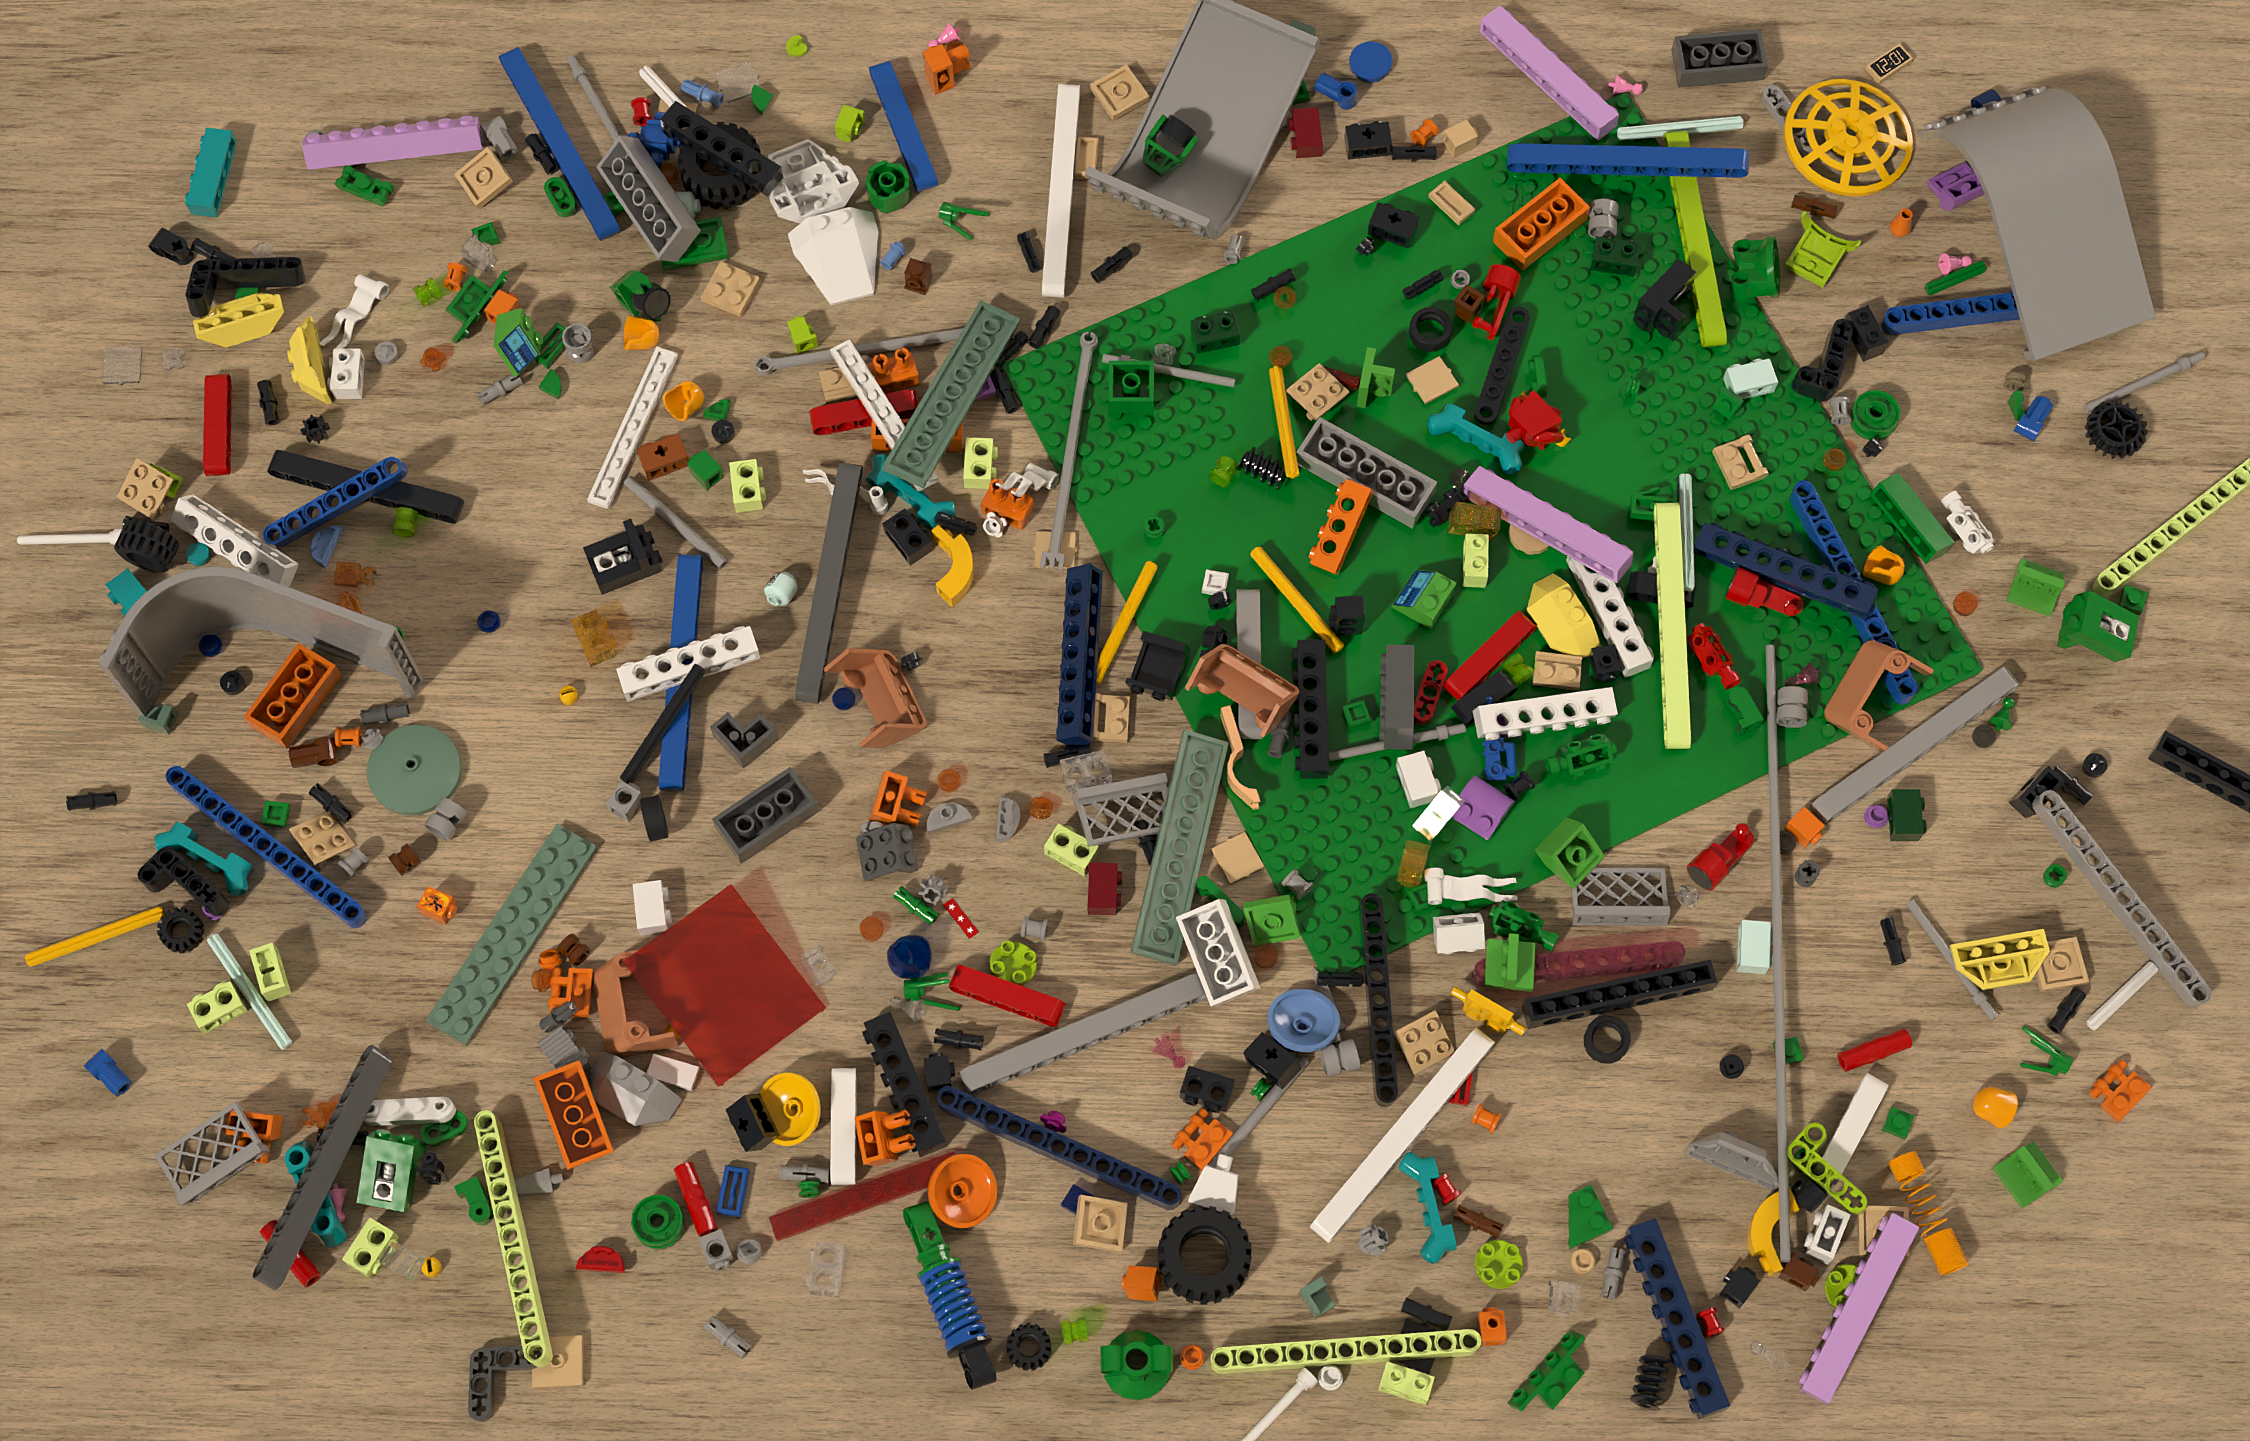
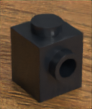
M1608 645L1591 648L1589 661L1594 681L1609 683L1617 679L1620 666L1615 646Z
M942 1053L930 1054L929 1058H924L928 1092L939 1091L945 1086L952 1087L951 1077L955 1076L954 1062H949L948 1055L943 1056Z
M1739 1266L1735 1272L1730 1269L1722 1280L1726 1285L1719 1294L1740 1309L1760 1280L1756 1278V1273L1747 1267L1742 1268Z

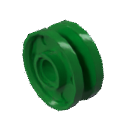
M1870 390L1858 396L1853 404L1850 413L1852 417L1850 422L1851 428L1857 435L1866 440H1870L1873 437L1877 440H1883L1889 437L1899 421L1901 411L1898 402L1885 391Z
M651 1195L636 1205L632 1213L631 1225L634 1234L644 1246L663 1250L673 1246L680 1240L685 1230V1218L680 1206L672 1198L665 1195ZM656 1218H664L661 1226H652Z

